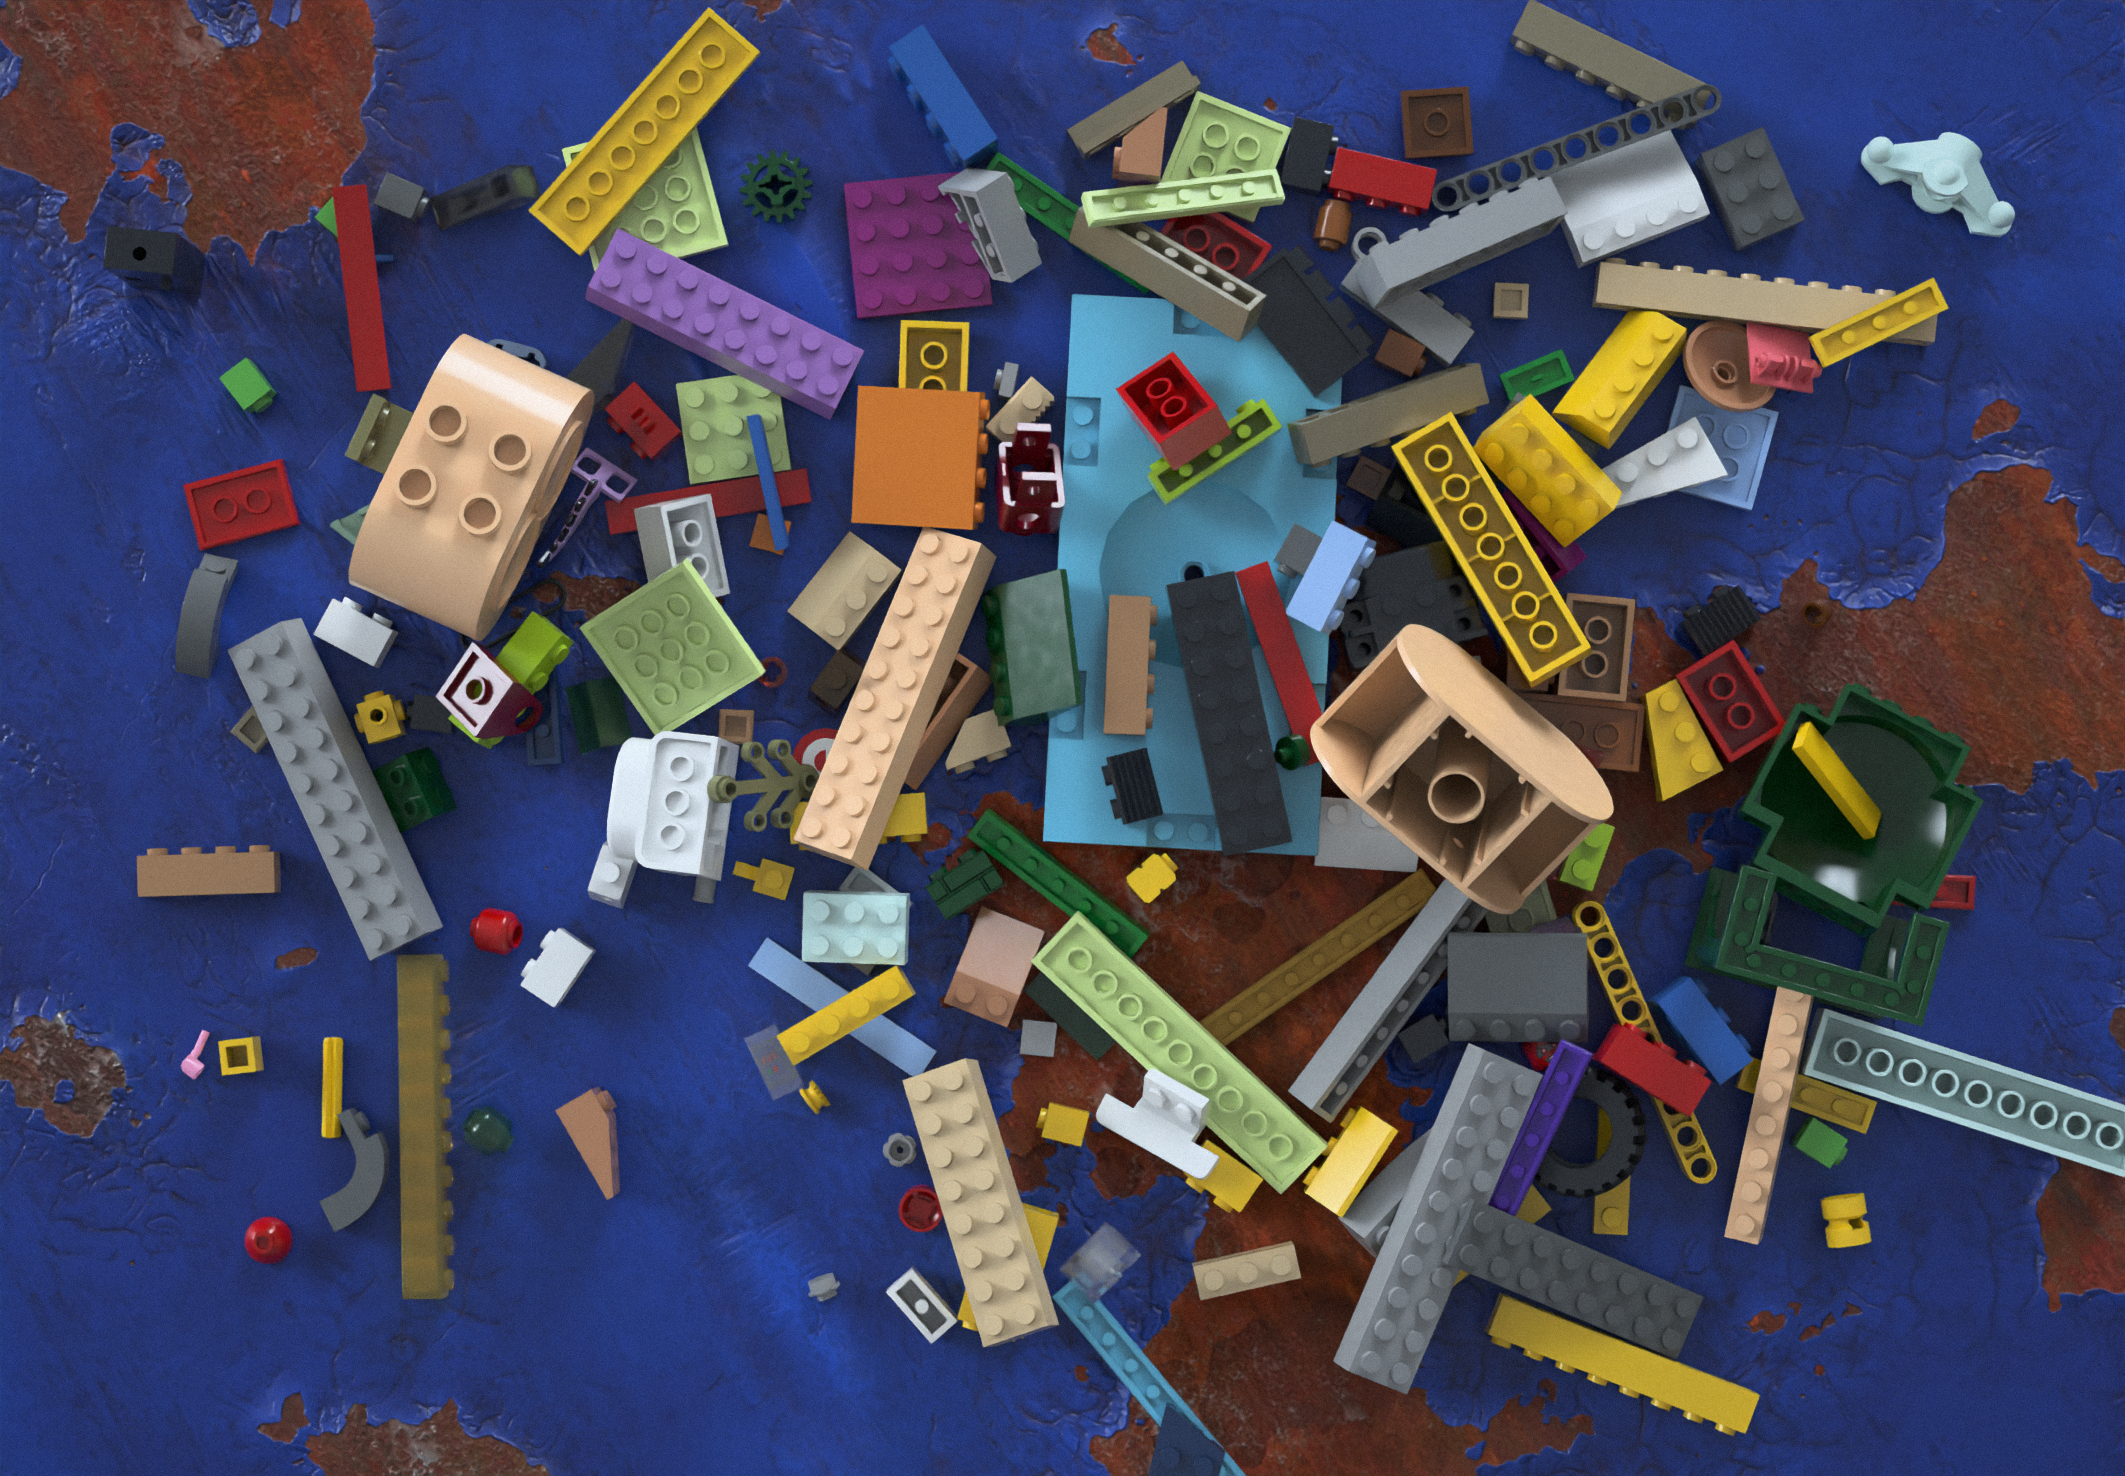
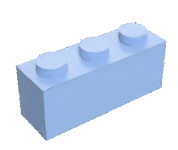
M1332 521L1285 613L1320 632L1330 635L1332 629L1336 630L1343 620L1344 612L1342 610L1347 600L1352 599L1357 593L1360 586L1359 576L1363 568H1368L1371 565L1376 554L1374 547L1377 542L1340 523Z

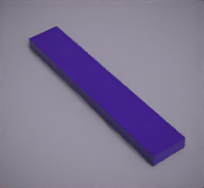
M1561 1039L1533 1097L1490 1198L1489 1206L1515 1217L1517 1216L1592 1060L1593 1053L1565 1039Z

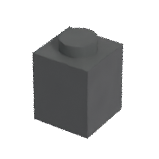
M386 172L374 204L380 210L417 224L419 217L424 218L427 214L431 200L428 199L429 192L424 187Z
M1295 523L1273 561L1279 565L1277 571L1295 580L1297 575L1303 578L1323 538Z

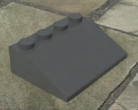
M1448 932L1449 1041L1560 1042L1561 1039H1565L1569 1042H1588L1587 933Z

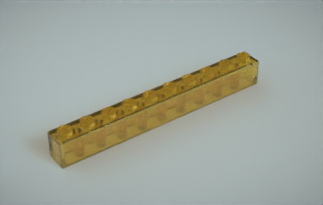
M443 954L397 955L402 1299H441L447 1297L449 1290L454 1288L453 1269H448V1256L453 1255L454 1241L453 1235H448L447 1221H452L453 1203L452 1200L447 1201V1187L452 1186L453 1174L452 1167L447 1166L446 1153L452 1150L451 1132H446V1118H451V1098L445 1097V1084H450L451 1081L450 1063H445V1050L450 1049V1030L444 1029V1016L450 1013L449 995H444V981H449V962L443 961Z

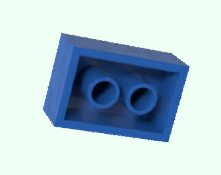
M1679 976L1648 1001L1693 1061L1707 1070L1705 1077L1711 1080V1083L1721 1085L1753 1061L1748 1054L1752 1048L1740 1033L1738 1035L1734 1032L1732 1033L1727 1026L1731 1023V1020L1720 1006L1715 1007L1711 1005L1707 999L1710 992L1698 978L1695 980L1693 977Z

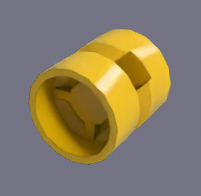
M1864 1193L1841 1194L1820 1199L1823 1219L1829 1221V1225L1825 1227L1828 1248L1850 1247L1872 1242L1869 1222L1863 1220V1216L1867 1213Z

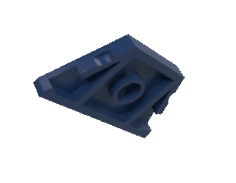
M1167 1403L1148 1476H1219L1226 1451L1214 1440L1208 1439L1196 1424H1191L1183 1417L1173 1404Z

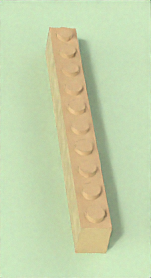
M1606 258V262H1600L1596 267L1592 307L1621 311L1659 312L1664 316L1707 321L1723 320L1741 325H1746L1747 322L1801 332L1818 333L1896 296V292L1879 289L1875 290V294L1862 293V288L1858 286L1846 285L1842 286L1841 290L1828 289L1829 284L1824 282H1808V286L1794 285L1795 280L1790 278H1774V282L1761 281V276L1756 274H1741L1740 278L1727 277V272L1722 270H1707V274L1693 273L1694 268L1688 266H1673V270L1660 269V264L1654 262H1640L1639 266L1626 265L1625 259ZM1938 314L1882 341L1929 346L1935 342Z

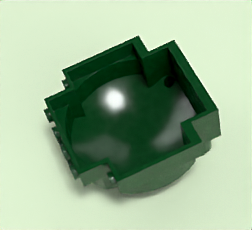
M1846 683L1825 717L1821 715L1822 710L1809 703L1802 705L1797 702L1791 709L1773 746L1759 766L1751 788L1736 817L1752 824L1763 832L1746 866L1777 874L1774 891L1853 933L1867 938L1879 929L1893 900L1920 914L1929 909L1984 800L1976 796L1977 792L1974 789L1963 784H1958V786L1953 784L1971 747L1964 744L1963 738L1951 732L1944 734L1934 729V724L1924 717L1916 715L1913 718L1902 712L1903 708L1899 704L1891 700L1884 699V701H1881L1871 696V690L1857 683L1850 685ZM1811 721L1882 812L1874 838L1864 840L1792 750L1800 724Z

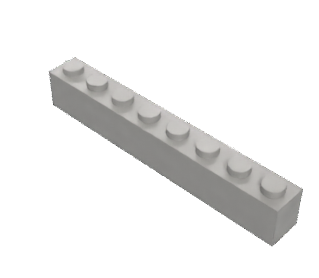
M1445 878L1288 1092L1331 1123L1448 966V932H1473L1488 912V909L1470 899Z

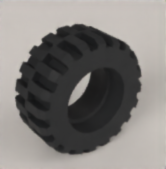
M1588 1066L1573 1099L1592 1101L1606 1112L1612 1126L1610 1145L1599 1159L1586 1164H1576L1563 1159L1550 1145L1535 1176V1179L1539 1181L1538 1185L1544 1189H1551L1556 1192L1555 1194L1563 1197L1587 1198L1608 1192L1621 1184L1634 1172L1633 1170L1643 1157L1644 1145L1647 1144L1648 1133L1645 1130L1647 1120L1645 1113L1642 1112L1639 1105L1641 1104L1639 1098L1630 1091V1086L1625 1081L1619 1080L1613 1076V1073L1605 1069L1600 1070L1594 1068V1066Z

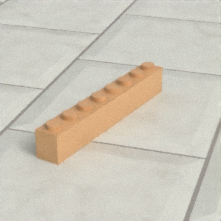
M1777 987L1724 1237L1756 1245L1763 1238L1814 996Z

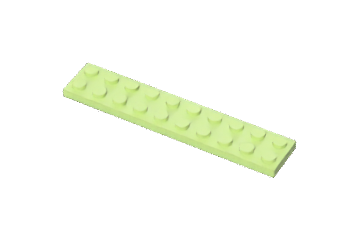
M1077 911L1032 959L1031 962L1148 1071L1154 1068L1210 1099L1206 1125L1280 1194L1328 1147V1142L1080 911Z

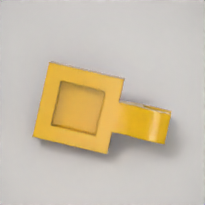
M762 858L760 868L736 861L732 874L754 880L755 884L752 891L785 901L795 868Z

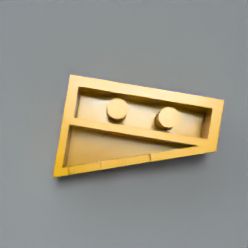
M1677 679L1671 680L1640 696L1641 704H1645L1644 725L1646 737L1648 738L1657 802L1664 801L1723 771Z

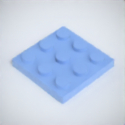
M1683 385L1678 386L1666 433L1696 416L1729 477L1676 491L1751 511L1779 412L1762 407L1744 413L1727 411L1707 401L1696 389Z

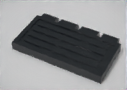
M1298 245L1290 252L1284 247L1241 281L1267 295L1257 326L1312 396L1316 398L1370 355L1366 349L1376 341L1361 323L1351 330L1347 327L1356 316L1340 296L1330 303L1326 300L1335 289L1319 269L1307 276L1305 271L1314 263L1302 247Z

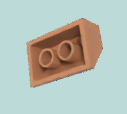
M1160 107L1123 137L1122 147H1115L1112 179L1118 180V188L1160 183L1168 108Z

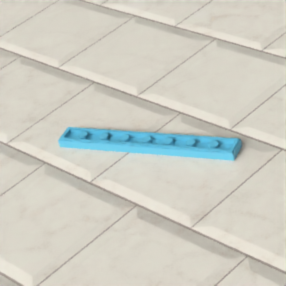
M1079 1275L1075 1276L1052 1296L1054 1301L1160 1427L1166 1404L1170 1403L1191 1424H1196L1208 1439L1214 1440L1221 1446ZM1225 1452L1219 1476H1246L1229 1454Z

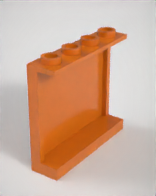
M858 386L851 523L967 530L978 529V523H983L985 515L984 502H980V489H985L987 478L986 468H981L982 454H987L988 434H983L984 420H989L990 400L985 399V392Z

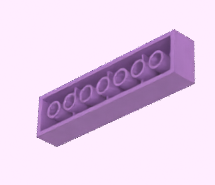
M620 229L616 230L586 291V300L828 420H831L864 350Z

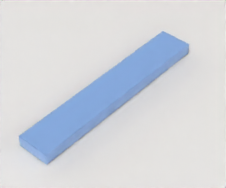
M768 937L748 965L816 1012L850 993ZM883 1014L849 1033L912 1077L922 1074L937 1052Z

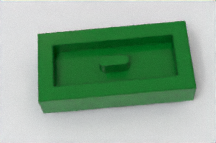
M1562 349L1498 376L1509 403L1518 392L1525 397L1531 394L1535 398L1575 380Z

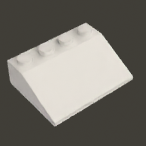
M1671 130L1542 177L1543 179L1551 177L1568 211L1560 224L1578 268L1700 222L1710 214L1698 181Z

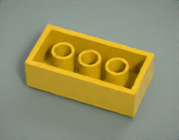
M901 320L899 388L968 392L969 322Z
M1531 394L1485 429L1473 446L1480 459L1564 548L1615 509L1623 493Z

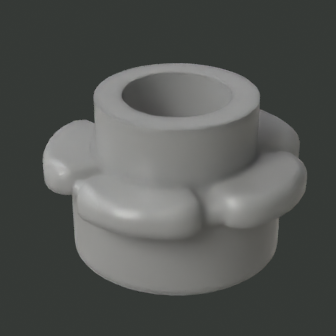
M895 1133L888 1138V1143H885L883 1146V1154L893 1166L902 1167L905 1163L910 1164L916 1157V1143L909 1135L903 1136L902 1133ZM900 1146L903 1148L902 1153L897 1152V1148Z
M833 1273L818 1276L808 1282L811 1291L808 1295L809 1297L816 1296L818 1301L832 1298L837 1295L836 1288L840 1286V1282L836 1281Z

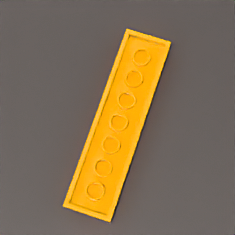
M708 7L528 211L582 257L761 55L760 51Z

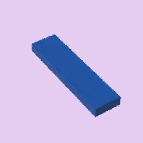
M759 414L746 416L775 551L788 549L790 544L762 416Z

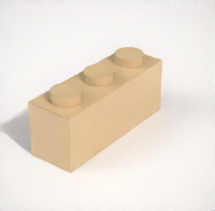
M1292 1241L1192 1263L1200 1300L1301 1278Z

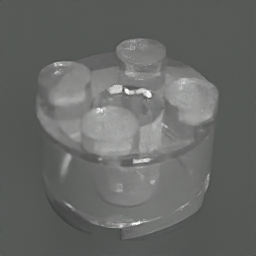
M1106 1221L1064 1263L1060 1271L1094 1304L1107 1289L1109 1290L1123 1276L1122 1273L1132 1266L1141 1254Z

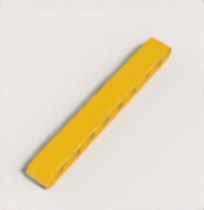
M1580 902L1572 910V922L1577 933H1587V957L1617 1024L1623 1026L1625 1022L1631 1023L1647 1032L1652 1038V1044L1654 1040L1663 1043L1604 908L1597 902ZM1586 907H1592L1597 913V919L1591 926L1584 925L1580 918L1582 910ZM1600 938H1605L1609 941L1611 949L1607 956L1601 958L1595 953L1594 945ZM1615 969L1622 971L1625 978L1623 985L1617 989L1612 988L1608 983V975ZM1632 1000L1638 1006V1014L1635 1018L1627 1020L1622 1015V1007L1627 1001ZM1648 1094L1685 1177L1700 1184L1710 1182L1716 1175L1717 1165L1694 1111L1690 1117L1677 1111L1668 1114L1664 1110V1103ZM1688 1126L1693 1131V1139L1689 1144L1681 1145L1678 1142L1677 1134L1681 1128ZM1703 1158L1707 1163V1170L1702 1176H1694L1691 1171V1165L1696 1159Z

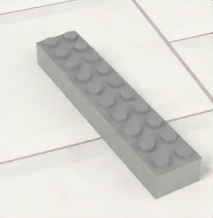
M302 618L281 621L228 649V653L369 960L390 954L443 928Z
M1468 1043L1333 1360L1335 1363L1351 1373L1408 1394L1460 1269L1442 1261L1469 1197L1488 1205L1541 1081L1542 1074Z

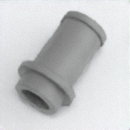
M696 877L692 900L714 903L716 880Z

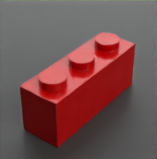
M1338 147L1334 157L1327 192L1332 193L1333 198L1339 201L1351 203L1353 198L1367 201L1366 206L1373 209L1386 210V206L1400 209L1399 213L1402 215L1417 218L1419 214H1426L1429 209L1437 169Z

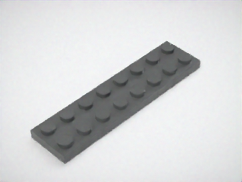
M1471 1197L1468 1199L1442 1260L1448 1265L1676 1360L1704 1298L1695 1292Z

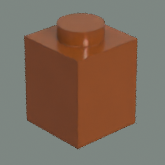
M1389 329L1372 364L1409 381L1413 373L1418 376L1420 375L1428 357L1422 355L1426 346Z

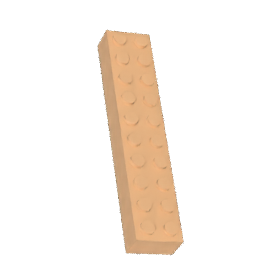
M922 528L793 839L809 851L868 871L997 558L982 543L933 528Z

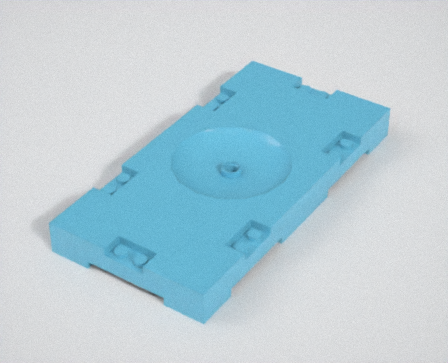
M1072 294L1062 475L1065 505L1060 522L1057 570L1066 569L1082 705L1049 719L1043 842L1222 851L1165 588L1166 585L1186 581L1184 572L1189 568H1198L1202 572L1203 577L1230 571L1237 572L1268 561L1286 611L1303 578L1297 575L1295 580L1283 575L1277 571L1279 565L1273 561L1295 523L1324 538L1331 522L1335 521L1337 456L1330 458L1331 464L1319 468H1311L1310 464L1297 463L1287 423L1341 405L1342 377L1314 398L1257 325L1238 342L1166 299ZM1171 352H1174L1217 404L1226 422L1237 416L1236 409L1247 401L1253 399L1257 403L1264 398L1282 425V429L1279 433L1165 507L1147 479V474L1151 472L1149 466L1162 458V455L1132 419L1116 389ZM1237 581L1274 753L1277 741L1292 733ZM1110 595L1151 597V605H1157V625H1150L1149 639H1156L1155 660H1148V674H1154V694H1147L1146 708H1153L1152 729H1145V736L1103 734ZM1287 614L1323 714L1325 687L1327 684L1329 634L1320 632ZM1147 747L1164 815L1123 825L1121 819H1114L1110 800L1115 799L1116 796L1113 785L1106 786L1101 766L1107 765V757ZM1276 762L1293 842L1247 851V853L1318 856L1322 764L1317 762L1295 770H1287Z

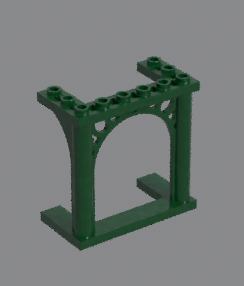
M1741 865L1739 874L1716 867L1709 868L1683 965L1777 991V987L1807 994L1814 996V1002L1871 1018L1883 1020L1884 1016L1923 1026L1948 934L1949 922L1913 913L1907 933L1909 921L1885 915L1879 929L1867 937L1859 969L1855 971L1759 944L1777 874Z

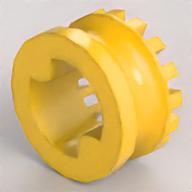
M812 1080L809 1083L808 1089L802 1088L799 1092L817 1115L820 1113L822 1106L828 1107L831 1104L825 1094L821 1093L822 1090Z

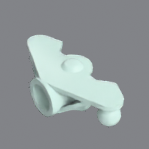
M1947 132L1942 133L1937 140L1893 145L1892 141L1881 136L1872 139L1863 149L1861 163L1880 185L1903 181L1911 185L1912 197L1917 206L1922 210L1938 214L1954 208L1963 213L1970 234L2001 237L2010 230L2015 218L2014 208L2008 202L1998 201L1980 164L1982 152L1968 138L1956 133Z

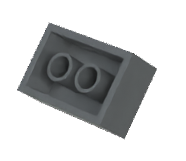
M1764 127L1703 152L1695 160L1735 253L1795 228L1805 220Z

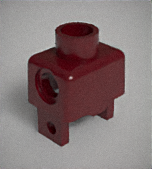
M1016 423L1013 442H1002L999 445L994 471L998 525L1004 532H1011L1020 536H1030L1035 533L1052 534L1059 529L1065 505L1060 450L1057 445L1049 443L1051 424ZM1020 464H1029L1034 467L1028 472L1021 473L1012 470Z

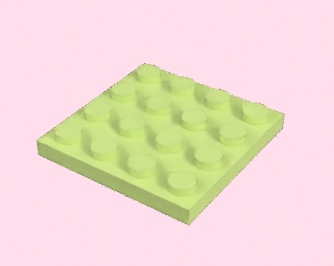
M697 127L591 245L589 252L594 271H596L617 229L679 259L729 246ZM589 142L562 149L566 167Z
M688 558L580 627L585 637L654 735L663 731L674 730L766 672Z

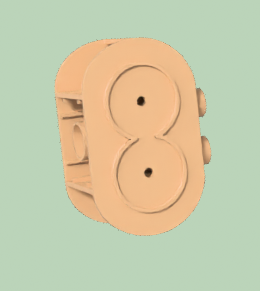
M467 334L459 336L447 350L434 371L369 506L350 561V584L469 636L476 641L483 640L493 629L504 611L527 566L552 508L569 477L591 418L594 404L593 390Z
M1417 624L1406 625L1315 721L1310 730L1311 743L1320 763L1332 780L1350 799L1466 896L1484 908L1496 913L1506 915L1515 913L1524 904L1525 898L1599 824L1606 822L1613 814V801L1606 784L1594 766L1575 744L1459 645L1425 626Z

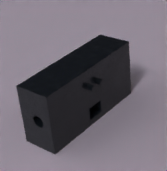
M108 226L103 268L134 288L201 295L206 254L178 233Z

